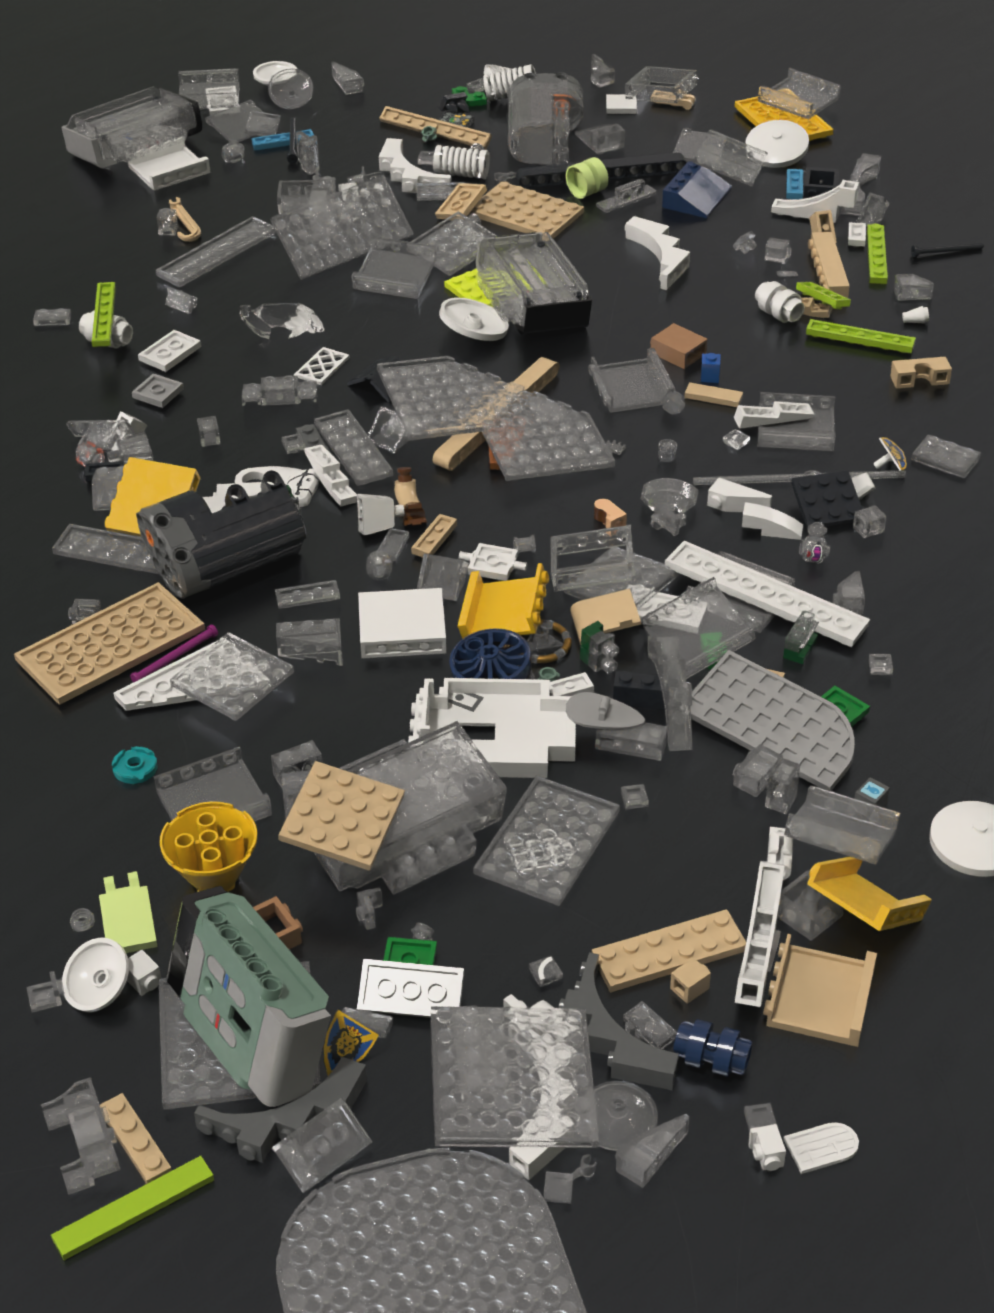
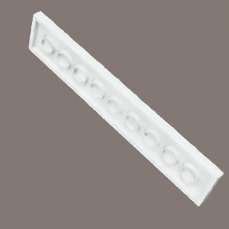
M683 541L665 560L664 567L674 572L683 574L711 588L739 598L748 604H753L767 612L783 617L786 620L811 628L823 636L832 638L850 647L855 644L869 626L870 619L686 541Z

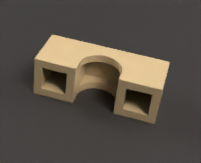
M946 357L892 361L890 377L896 388L914 387L916 378L927 379L931 385L950 384L952 368Z

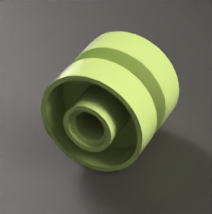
M592 157L568 167L566 182L571 193L576 198L582 199L606 189L608 173L604 164L598 158Z

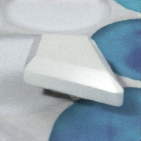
M867 473L851 478L859 499H862L876 489Z

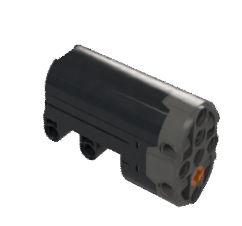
M273 470L265 472L260 486L261 492L251 499L241 485L232 484L226 492L225 506L214 513L211 512L203 497L195 491L181 493L144 507L140 512L136 513L139 531L147 552L150 554L154 566L162 576L165 585L173 595L181 599L188 598L302 551V544L304 539L307 538L306 527L286 484L278 472Z

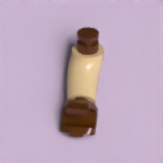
M411 467L398 468L397 472L400 475H398V480L395 481L394 492L399 505L404 507V516L402 517L404 526H420L427 523L422 503L419 502L417 497L416 480L412 479V474H409Z

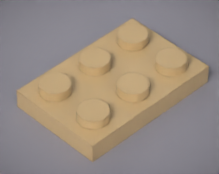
M459 183L435 213L437 219L464 221L487 191L486 185Z

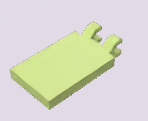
M137 871L128 873L130 886L118 889L115 888L113 876L104 877L106 894L99 895L105 938L120 944L126 953L157 947L147 886L140 887Z

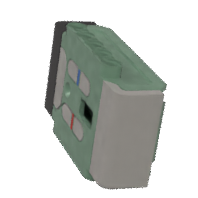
M222 886L184 896L181 902L166 977L168 984L185 1004L184 1016L241 1088L252 1090L264 1105L271 1107L279 1106L305 1096L312 1091L331 1015L325 1009L329 996L243 896L226 893Z

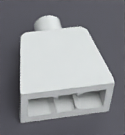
M357 494L358 531L364 535L393 528L395 526L394 517L404 516L403 505H394L393 499L388 496Z

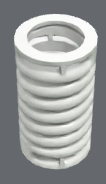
M531 64L523 68L519 67L518 70L513 68V70L508 69L507 72L505 70L502 72L498 71L496 75L491 73L490 76L485 74L484 87L488 100L495 101L508 98L509 86L518 77L526 73H536L534 66Z
M436 146L433 158L435 174H451L452 176L457 175L459 177L468 176L477 179L487 178L490 166V153L488 150H481L479 153L478 149L473 151L472 148L467 150V148L461 149L460 147L455 148L453 146L451 148L449 146Z

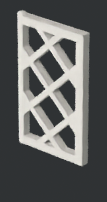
M322 347L294 374V377L322 385L350 358V355ZM323 352L329 354L320 356ZM337 357H341V358H342V359L339 360V361H335V358H337ZM331 359L332 362L322 363L321 360ZM315 361L319 362V364L311 365ZM334 366L330 370H325V367ZM313 369H322L320 372H312ZM303 371H308V372H309V374H301V373H302Z

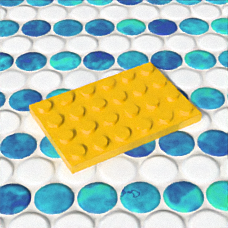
M789 90L735 101V108L755 126L773 120H786L803 127L808 134L809 141L833 135L834 129Z

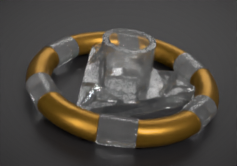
M541 620L537 626L536 633L530 634L527 640L531 651L532 663H550L564 657L570 650L572 643L567 629L554 621ZM549 629L559 632L564 644L549 634ZM556 651V652H554L553 654H550V655H543V656L536 655V654H539V653H545V652Z

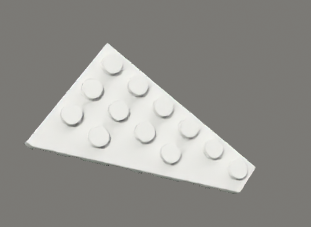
M222 638L114 692V698L127 711L266 690L271 688L270 681L225 638Z

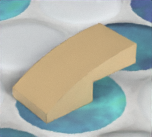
M814 297L801 298L802 303L805 305L804 315L820 318L830 317L833 309L832 305L815 303Z

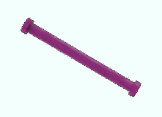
M209 625L207 630L140 672L132 673L130 675L132 682L134 683L156 672L210 637H216L218 635L216 627Z

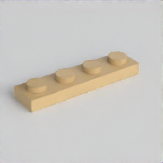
M123 1093L99 1105L102 1116L146 1184L172 1171L170 1164Z

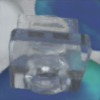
M75 599L73 606L68 611V617L72 620V624L101 611L100 600Z

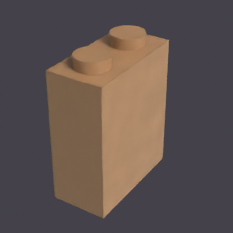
M674 323L653 336L650 342L651 354L683 369L700 359L702 354L707 352V338Z

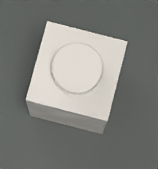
M143 950L128 958L129 972L127 982L141 996L154 990L162 983L159 966Z

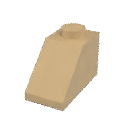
M831 210L813 213L809 217L812 233L832 232L835 243H837Z

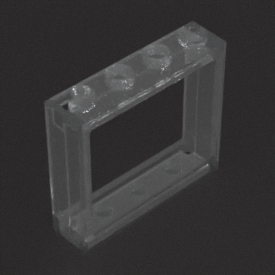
M646 66L625 84V99L678 103L697 85V80L699 79L697 70ZM651 82H656V83H667V84H676V85L673 87V86L650 85L649 83H651Z
M631 525L552 536L551 577L554 591L636 580ZM626 545L627 559L558 569V555ZM625 570H631L630 574H625ZM563 579V583L558 584V580Z

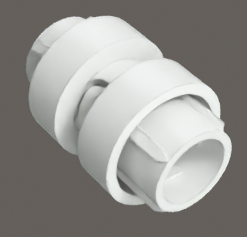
M776 281L764 282L756 290L755 299L758 301L759 308L773 315V317L781 322H795L803 315L805 305L802 303L801 296L787 289L784 285Z
M95 310L84 314L79 322V331L89 342H92ZM113 315L111 346L108 347L119 348L130 343L133 336V328L124 317Z

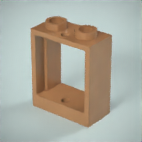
M277 896L253 907L264 921L275 916L280 919L286 929L276 933V935L288 949L302 943L301 932H303L301 923L298 919H293L287 904H282Z

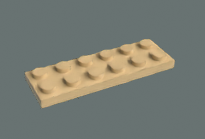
M726 909L592 949L591 953L599 954L598 970L611 993L670 975L674 970L692 958H695L700 964H706L745 952L746 941Z

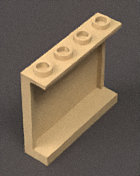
M787 934L786 942L780 943L778 957L781 958V962L776 961L773 976L777 977L776 981L771 980L768 995L772 996L771 1000H766L763 1015L768 1016L766 1026L858 1047L877 953L867 951L865 961L790 945L791 934Z

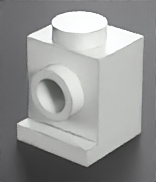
M777 1125L751 1128L748 1145L753 1150L755 1160L760 1161L762 1170L773 1171L784 1167L786 1150Z

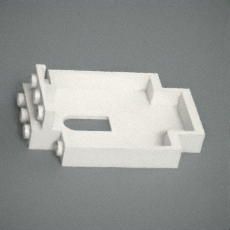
M444 678V687L439 688V694H434V679H425L424 688H420L419 694L416 695V703H412L411 714L415 718L410 719V732H413V736H409L408 746L409 749H413V758L434 759V767H438L439 776L474 777L482 774L484 777L547 778L548 761H575L576 724L566 714V703L572 696H550V680ZM464 693H474L484 697L474 712L451 704L448 700L451 699L472 707L477 698ZM462 694L464 699L458 701L455 699V696ZM458 726H495V740L457 739L452 736L451 732ZM465 751L470 756V760L466 761L463 756V752Z

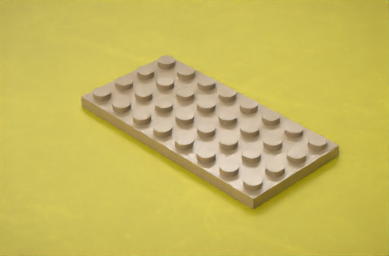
M158 582L15 653L14 657L25 671L60 705L204 631L205 625Z

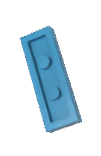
M787 169L786 199H803L802 169Z

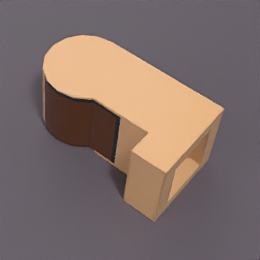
M608 499L595 501L594 518L606 525V532L612 535L626 528L627 514Z

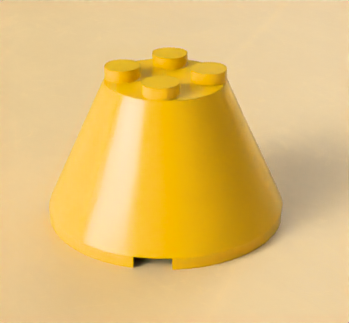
M224 802L198 803L179 811L175 819L165 824L160 835V848L167 863L193 885L199 894L206 895L208 893L215 894L231 891L234 889L235 882L256 847L258 838L257 828L254 820L246 811L241 812L235 809L232 804Z

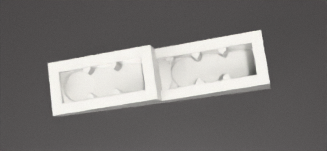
M775 401L773 407L738 405L734 419L739 428L811 419L815 414L807 403Z

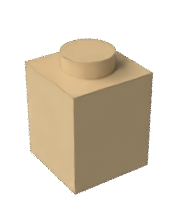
M692 958L671 973L670 989L688 1004L710 988L711 972L704 964H700L695 958Z

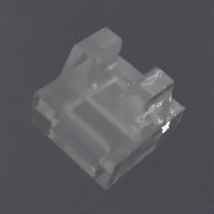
M749 231L740 236L733 247L736 251L740 249L744 254L748 253L750 249L754 250L757 246L753 239L755 235L752 231Z

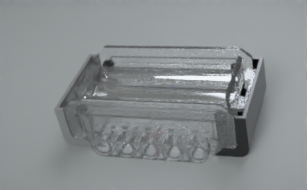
M153 86L73 114L68 124L61 128L67 151L70 154L100 168H106L117 162H130L182 143L187 137L201 132L203 124L197 101L169 90L157 89Z
M531 232L478 239L476 256L477 283L503 322L512 321L521 335L589 326L592 299L589 297L587 283L548 232Z

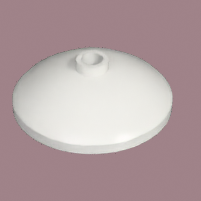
M283 61L266 62L257 66L253 71V76L258 82L271 87L286 85L298 75V69L295 65Z
M96 938L81 945L71 955L62 977L63 993L71 1006L80 1011L94 1012L107 1007L119 996L125 986L129 972V961L123 947L111 939Z

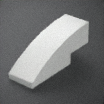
M745 502L742 527L762 529L761 536L801 540L802 523L778 510Z

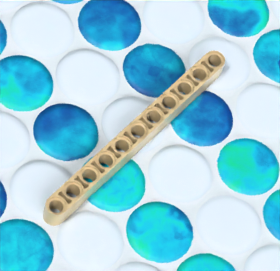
M544 357L539 358L441 445L433 455V464L450 471L457 467L488 438L487 429L500 428L556 377L559 372V363Z

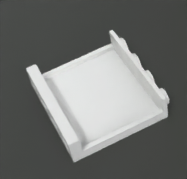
M184 137L127 154L129 168L154 191L210 173L209 159L207 157L198 158L186 148Z
M442 588L358 593L362 658L446 653Z

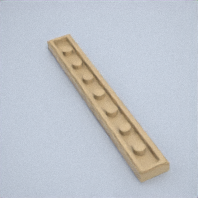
M385 106L379 118L381 122L421 132L426 126H432L436 128L435 134L437 137L485 150L492 139V135L486 132Z

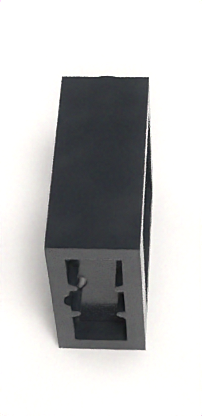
M807 167L803 199L821 195L837 187L839 169Z

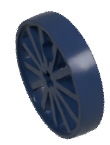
M498 628L484 629L466 636L453 648L449 660L453 678L485 679L487 675L488 679H494V673L500 679H526L530 673L532 662L531 651L527 641L513 631ZM494 642H501L498 647L494 645Z

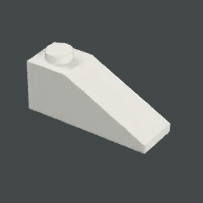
M718 478L708 490L707 506L725 512H743L745 502L771 508L772 495L722 478Z

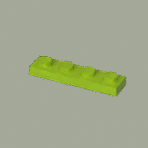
M797 282L796 289L801 291L803 295L812 296L814 300H821L822 304L832 305L833 309H842L843 307L850 306L851 299L813 282Z

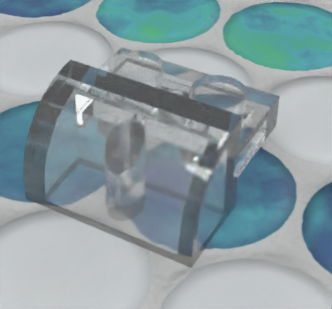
M302 131L296 132L298 161L301 163V169L312 175L320 169L318 138L316 135L309 137Z

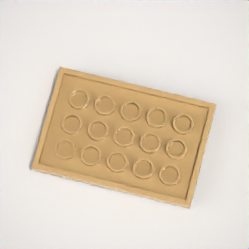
M500 182L478 201L468 215L525 234L542 232L544 240L551 241L584 213V207L576 203L564 201L563 199L551 197L547 194L538 193L534 190H528L521 186H515L508 182Z

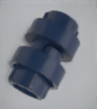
M697 1019L694 1024L687 1021L680 1024L673 1052L678 1053L679 1057L685 1058V1065L701 1069L704 1062L713 1064V1073L729 1077L731 1072L739 1075L746 1072L753 1043L751 1040L741 1038V1031L724 1027L720 1034L713 1032V1023Z

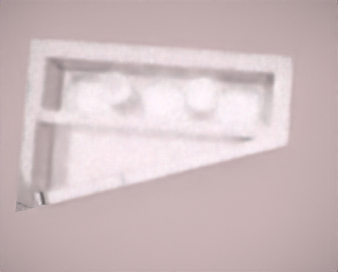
M340 619L276 623L278 656L301 660L309 657L317 659V662L324 663V660L335 661L336 665L343 666Z

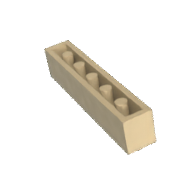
M832 232L812 233L811 239L808 240L809 250L811 249V258H814V267H817L816 273L819 276L820 286L822 285V287L848 298L850 286Z

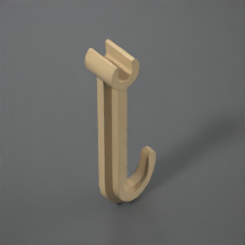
M176 197V202L169 200L171 213L177 215L191 233L184 235L178 232V237L187 242L196 241L201 236L200 227L184 209L180 198Z

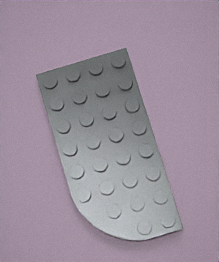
M730 650L726 652L679 706V713L829 793L852 764L855 746L853 730L847 717L836 705Z

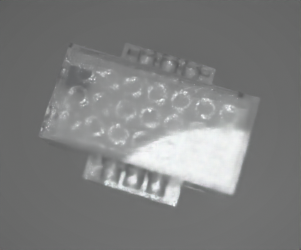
M458 721L409 743L405 739L400 740L339 768L405 790L404 798L371 870L369 871L315 852L314 854L339 892L349 887H362L381 877L394 895L475 856L477 839L473 833L502 820L507 787ZM299 792L293 794V805L299 795Z

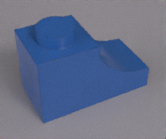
M702 354L701 382L719 383L721 354Z

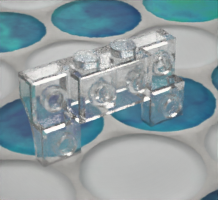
M290 375L261 378V384L250 383L243 385L242 406L245 405V402L258 401V405H261V399L262 405L299 404L301 399H314V402H317V381L298 382V376Z
M91 1077L75 1082L59 1097L41 1104L48 1130L70 1124L79 1151V1159L60 1167L68 1195L95 1186L94 1179L120 1170L113 1144L117 1143L113 1127L107 1128L106 1123L110 1122L106 1106L100 1108Z

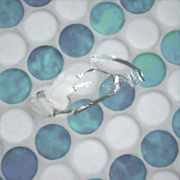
M264 303L254 310L251 309V305H241L239 307V315L245 325L263 338L269 339L271 328L285 327L293 330L289 338L299 336L305 331L310 333L324 331L322 321L314 311L300 303Z

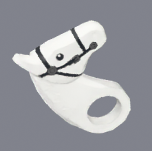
M280 466L247 468L240 471L235 477V483H245L252 479L262 480L265 472L270 470L276 471L280 474L284 483L290 486L296 507H305L310 503L320 482L313 468L301 470Z

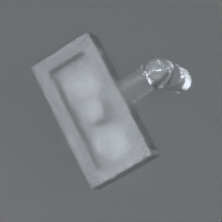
M643 1001L623 1015V1021L626 1022L625 1031L639 1040L643 1038L651 1046L663 1049L676 1038L677 1031Z

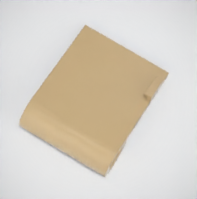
M630 589L578 601L570 608L580 645H582L581 630L596 621L604 625L603 634L641 624Z

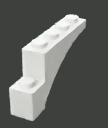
M843 180L834 189L811 198L799 200L775 199L771 212L778 215H790L795 218L809 219L815 212L831 210L833 223H836L840 206L854 208L858 197L859 182Z

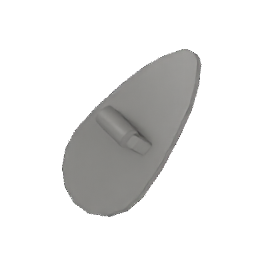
M593 692L577 693L570 697L566 703L568 718L575 724L583 727L624 730L640 727L645 722V718L632 707L608 696Z

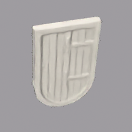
M837 1122L827 1123L786 1135L783 1139L801 1174L853 1158L857 1153L859 1144L857 1134L853 1129Z

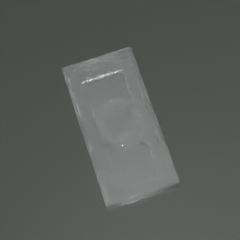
M344 1007L342 1010L344 1014L377 1033L380 1038L386 1037L393 1024V1017L348 1007Z

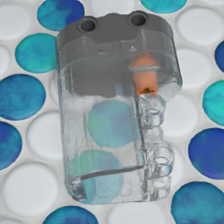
M563 72L556 74L526 73L518 77L511 84L508 91L507 142L514 159L528 165L569 163V132L578 128L584 118L583 88L574 77Z

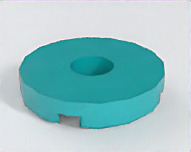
M131 747V750L128 751L124 749L112 761L114 776L119 781L129 784L142 783L150 779L158 768L155 754L152 750L145 747ZM133 763H139L137 766H130Z

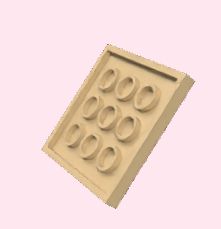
M315 761L278 835V840L370 871L404 798L405 790Z

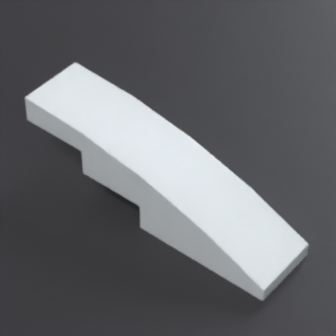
M322 444L305 448V454L314 471L334 500L340 506L356 503L357 494L349 487V479L340 471V463Z

